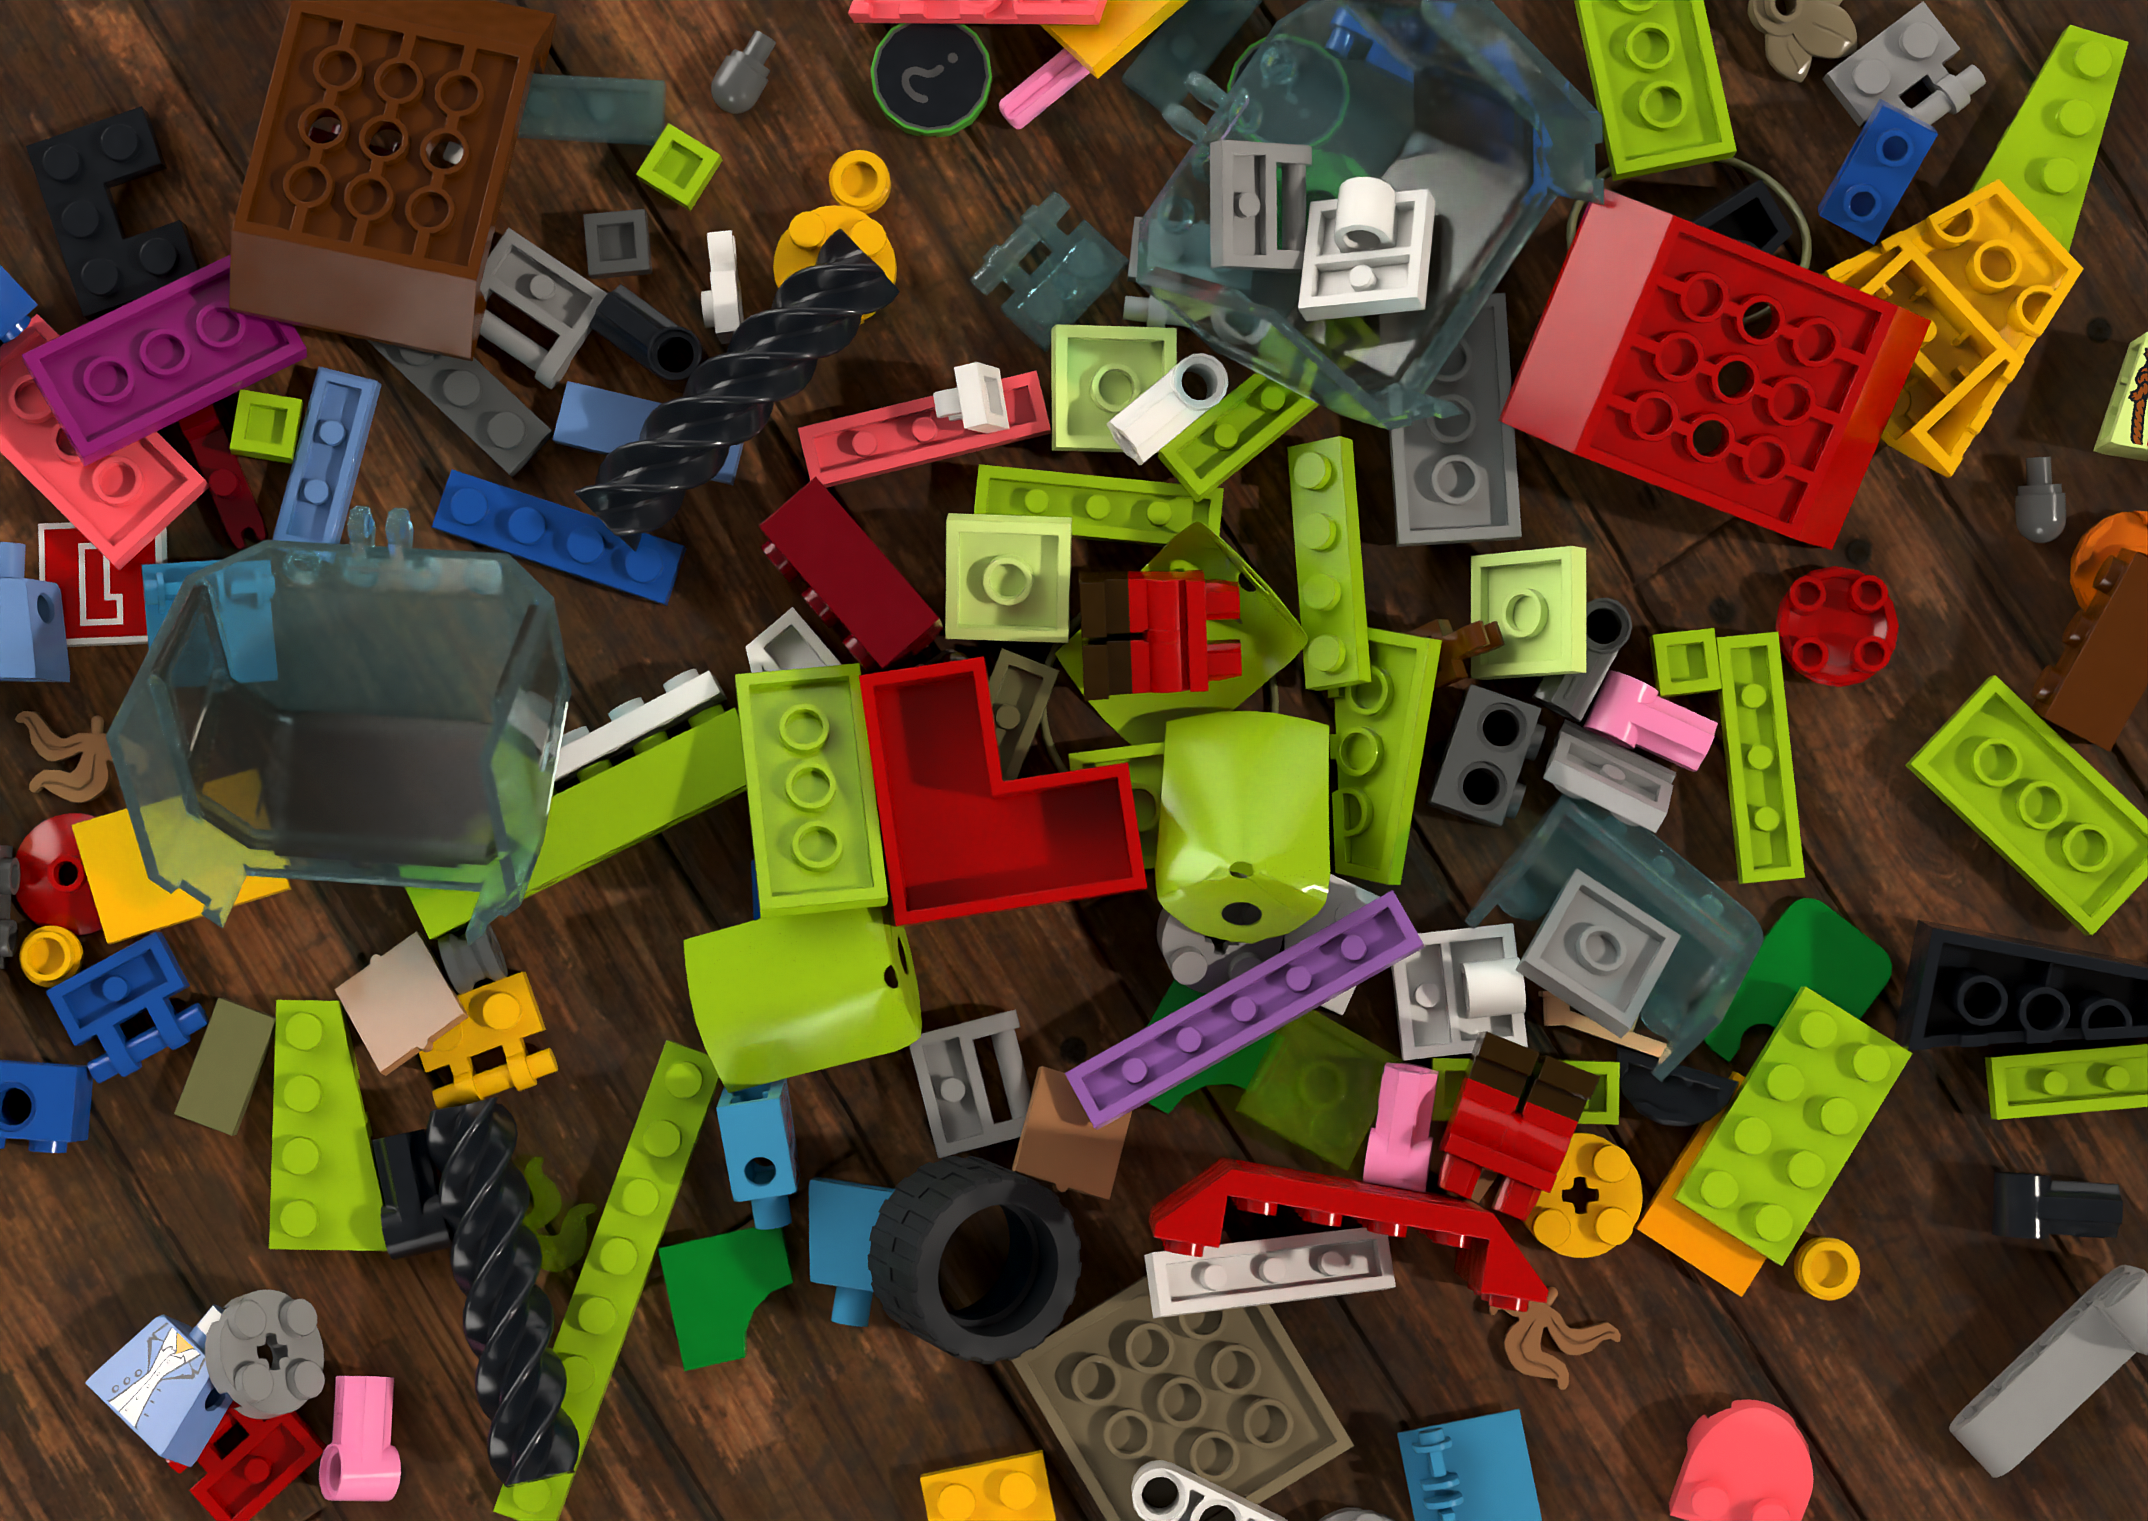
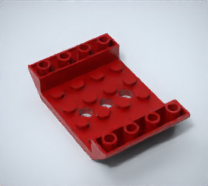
M1595 185L1498 421L1573 454L1782 535L1832 550L1931 324V320L1715 231ZM1766 302L1772 312L1770 326L1764 333L1758 336L1748 335L1743 325V316L1746 310L1754 303ZM1741 361L1747 372L1746 382L1737 393L1724 395L1718 386L1719 372L1729 362ZM1716 420L1722 430L1719 445L1711 452L1698 453L1693 445L1695 429L1704 421Z
M1221 1157L1150 1209L1149 1223L1154 1237L1161 1238L1164 1251L1195 1257H1203L1204 1246L1219 1248L1228 1196L1232 1198V1202H1235L1234 1205L1238 1206L1237 1209L1247 1212L1276 1216L1277 1207L1280 1204L1291 1206L1292 1209H1295L1294 1212L1298 1213V1216L1302 1217L1304 1221L1341 1227L1342 1217L1346 1215L1356 1219L1357 1223H1361L1362 1227L1367 1228L1369 1232L1406 1238L1407 1227L1411 1226L1414 1227L1413 1229L1420 1230L1419 1233L1425 1234V1237L1432 1239L1434 1243L1457 1247L1454 1272L1468 1282L1467 1289L1473 1290L1475 1295L1481 1296V1300L1488 1301L1489 1306L1527 1312L1529 1301L1547 1304L1549 1290L1494 1213L1462 1197L1426 1191L1419 1192L1366 1183L1361 1180Z

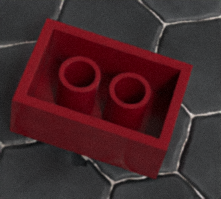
M817 477L813 478L759 525V528L768 539L760 547L766 554V557L789 583L798 575L809 587L801 594L806 603L829 629L839 621L850 635L842 643L868 674H872L878 668L882 672L901 669L944 632L940 618Z

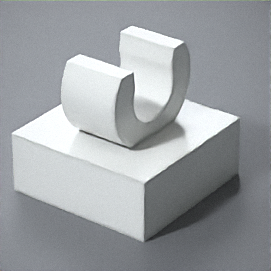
M979 362L954 367L957 388L933 393L937 418L948 417L949 421L963 419L965 429L986 434L1010 429L999 368Z

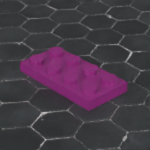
M231 254L22 354L24 365L84 467L240 389H244L307 358V348L293 324L236 313L229 309Z

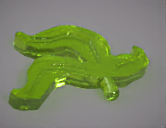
M534 1157L529 1161L524 1170L534 1197V1209L529 1215L524 1217L523 1223L536 1235L541 1245V1268L546 1271L559 1272L574 1265L584 1254L587 1244V1216L596 1212L597 1207L593 1203L579 1204L571 1208L562 1223L560 1234L554 1236L538 1234V1229L547 1225L559 1214L562 1208V1198L556 1184L543 1173L542 1164L544 1158Z

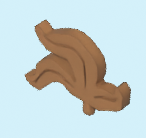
M23 711L15 718L18 723H24L29 728L31 744L37 753L47 761L60 762L75 757L81 752L83 753L76 769L71 773L62 770H43L35 775L29 783V790L33 793H39L43 788H46L53 794L70 802L86 803L96 799L108 790L111 782V769L109 765L111 761L114 763H127L129 766L128 772L131 775H135L141 770V752L137 747L124 741L116 734L103 733L104 719L99 715L91 719V733H76L68 738H62L56 734L39 712Z
M1555 1287L1547 1288L1549 1290L1547 1304L1529 1301L1527 1312L1503 1309L1510 1315L1518 1318L1506 1331L1503 1345L1508 1360L1519 1372L1534 1377L1556 1379L1557 1387L1565 1390L1569 1385L1568 1370L1562 1361L1552 1354L1541 1350L1540 1342L1543 1328L1547 1327L1557 1347L1567 1355H1581L1590 1352L1600 1342L1607 1339L1620 1342L1621 1334L1617 1328L1607 1321L1582 1328H1569L1566 1326L1560 1313L1550 1307L1558 1296V1290ZM1488 1305L1490 1315H1495L1498 1310L1502 1309Z

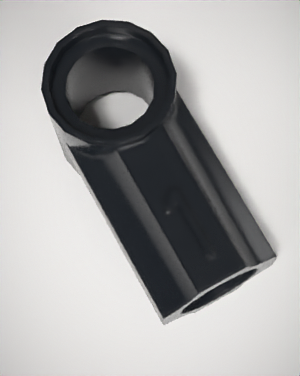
M622 284L612 292H608L596 308L595 315L589 324L593 331L658 377L668 389L676 393H684L687 381L695 368L709 359L707 351L692 331L676 325ZM681 347L694 351L693 361L686 370L678 373L665 370L666 358L673 350Z
M427 1128L372 1140L385 1205L381 1207L382 1232L386 1248L393 1260L451 1248L454 1234L447 1227L438 1203L439 1180L436 1165L430 1156L426 1141Z
M1994 1172L1992 1235L2030 1239H2049V1234L2117 1238L2118 1229L2122 1224L2123 1200L2120 1196L2119 1184L2051 1180L2052 1176L2042 1174Z

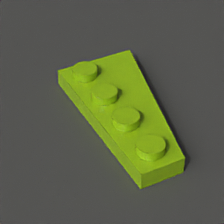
M2069 25L2057 41L2026 94L2023 104L2011 124L2008 125L1996 146V150L1982 174L1977 178L1969 194L2000 179L2069 252L2129 42Z
M1367 627L1372 682L1328 689V698H1334L1336 725V734H1329L1330 758L1337 761L1338 790L1332 793L1335 873L1386 885H1400L1442 640Z

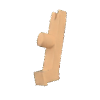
M1538 991V995L1543 997L1544 1026L1563 1025L1632 1050L1679 1064L1683 1049L1633 1032L1638 1017L1632 1028L1622 1038H1619L1587 1016L1570 1011V1005L1550 992Z

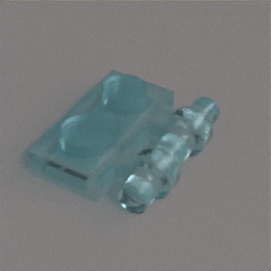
M1055 191L1039 207L1032 204L1020 217L1022 225L1001 247L994 244L982 257L985 263L970 278L975 287L986 296L1002 280L1008 284L1015 292L1001 306V312L1045 353L1051 347V329L1056 324L1072 325L1129 265V260L1085 219L1068 236L1057 227L1056 223L1071 207ZM1041 241L1052 253L1029 276L1018 263Z

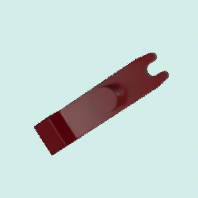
M213 404L178 420L183 434L191 445L202 474L210 486V493L226 531L236 548L240 550L247 548L244 533L248 529H253L259 540L267 541L268 532L264 518L237 455L231 454V440L225 427L216 415Z

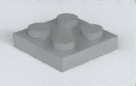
M1576 868L1564 883L1515 970L1619 1038H1622L1632 1028L1681 935Z

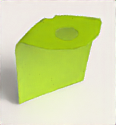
M1200 521L1192 523L1175 535L1141 571L1184 572L1187 570H1203L1205 579H1220L1238 582V575L1240 573L1245 575L1255 586L1256 590L1254 592H1247L1239 584L1240 619L1242 624L1234 619L1206 620L1207 640L1240 639L1242 676L1220 681H1208L1209 691L1190 692V690L1175 693L1150 692L1109 695V699L1089 700L1088 702L1099 715L1132 746L1164 742L1167 721L1195 715L1233 711L1271 677L1290 663L1309 641L1303 628L1269 585L1221 537ZM1218 546V550H1217V549L1202 548V547ZM1251 574L1263 585V587L1251 576ZM1080 629L1055 655L1084 695L1082 635Z
M1259 711L1215 712L1166 722L1155 880L1158 901L1169 914L1191 930L1200 934L1229 942L1253 944L1267 938L1288 934L1319 913L1326 904L1330 881L1329 725L1308 719ZM1245 862L1253 867L1254 872L1246 878H1238L1230 874V866L1234 863ZM1245 902L1257 906L1261 910L1262 916L1256 923L1241 926L1227 922L1221 913L1223 908L1229 904Z
M889 895L887 906L759 918L683 940L689 995L695 1022L704 1047L728 1093L892 1053L911 1045L921 1038L920 998L912 955L904 927H897L895 924L893 904ZM898 937L906 957L907 974L903 969L899 955ZM890 965H892L896 974L897 988L889 987L884 980V972Z

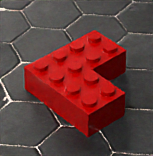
M984 656L859 675L895 924L897 927H907L1147 889L1128 762L1004 781Z

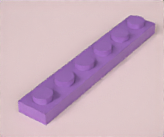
M1392 890L1069 1070L1065 1075L1093 1127L1098 1130L1425 948L1424 944Z

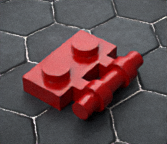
M232 1401L197 1459V1462L207 1474L189 1490L216 1521H250L323 1455L327 1445L296 1410L270 1419H254L244 1416L234 1408L241 1405ZM239 1422L250 1435L226 1456L219 1448L217 1441ZM165 1458L168 1465L179 1474L188 1468L186 1465Z

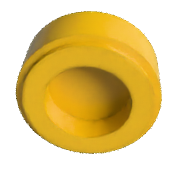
M854 150L845 153L835 161L829 174L830 190L835 202L839 206L851 207L869 214L882 207L889 197L891 190L889 171L882 159L872 152Z
M1820 1236L1808 1240L1800 1247L1794 1259V1275L1800 1287L1808 1294L1823 1300H1836L1846 1296L1854 1289L1860 1275V1264L1856 1253L1847 1243L1833 1237Z

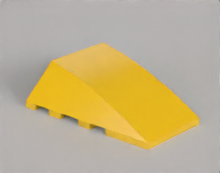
M2000 179L1821 274L1931 320V324L1881 438L1888 446L1946 478H1950L1963 459V454L1974 437L1982 430L1993 411L1991 410L2007 385L2015 378L2025 362L2024 358L2036 339L2042 335L2084 269Z

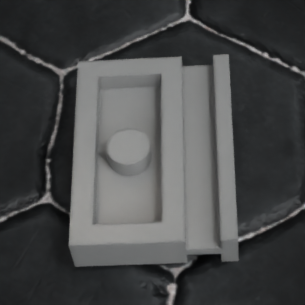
M1565 719L1554 739L1555 744L1551 750L1543 779L1553 783L1561 793L1574 799L1585 798L1609 810L1617 820L1624 824L1642 826L1656 833L1668 812L1674 786L1672 782L1676 777V772Z

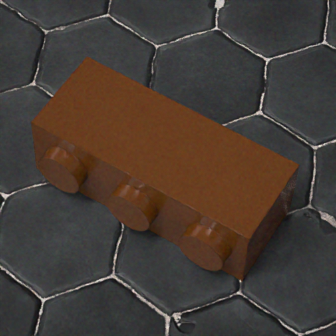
M2121 548L2117 557L2110 555L2099 568L2093 581V588L2098 590L2086 612L2079 610L2070 620L2062 637V643L2067 645L2055 667L2048 665L2041 672L2031 693V697L2036 699L2031 709L2036 714L2109 752L2148 685V557L2125 548Z

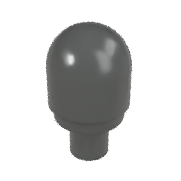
M755 30L743 52L733 49L730 56L726 55L711 83L712 98L720 109L727 113L740 114L750 110L755 105L769 81L767 77L771 71L764 64L776 45L773 39Z
M2051 457L2026 458L2027 486H2017L2018 496H2015L2016 525L2021 535L2027 540L2034 543H2047L2056 539L2065 528L2066 496L2065 493H2062V484H2052Z

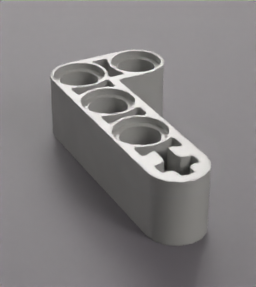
M2121 1265L2111 1270L2096 1282L1954 1418L1950 1424L1949 1431L1993 1478H1998L2017 1466L2136 1352L2148 1355V1273L2144 1269L2129 1265Z

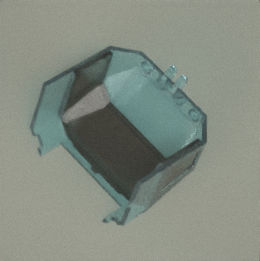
M1309 0L1276 22L1228 94L1205 75L1194 71L1188 76L1184 82L1185 88L1199 102L1215 111L1206 126L1196 119L1194 114L1187 108L1176 105L1173 102L1171 105L1169 104L1162 114L1163 119L1176 132L1193 142V145L1139 222L1137 283L1216 353L1246 366L1337 414L1386 430L1411 426L1412 421L1433 416L1446 418L1464 414L1452 402L1428 396L1424 393L1556 197L1562 196L1604 205V178L1596 177L1595 144L1603 143L1602 115L1491 0ZM1219 140L1312 146V166L1306 167V235L1310 202L1338 199L1339 188L1348 179L1355 177L1377 178L1388 183L1395 192L1429 189L1436 203L1425 310L1306 321L1298 310L1302 273L1211 268L1210 143ZM1276 167L1277 250H1282L1281 168Z
M355 506L352 510L350 509L347 522L350 545L265 540L187 575L106 734V740L146 872L151 881L170 894L179 887L203 903L205 906L201 914L221 928H224L246 876L480 892L465 932L468 946L485 933L486 927L499 915L508 916L522 904L544 842L568 703L572 694L555 600L540 583L508 553L412 548L414 529L412 521H410L411 515H409V511L406 508H393V510L388 512L385 525L388 547L375 546L376 527L372 518L373 513H371L369 506Z

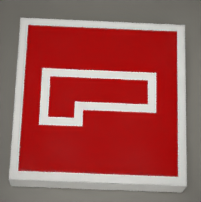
M71 522L38 524L39 580L57 583L61 589L67 647L148 644L142 565L167 563V529L165 528L121 570H118Z

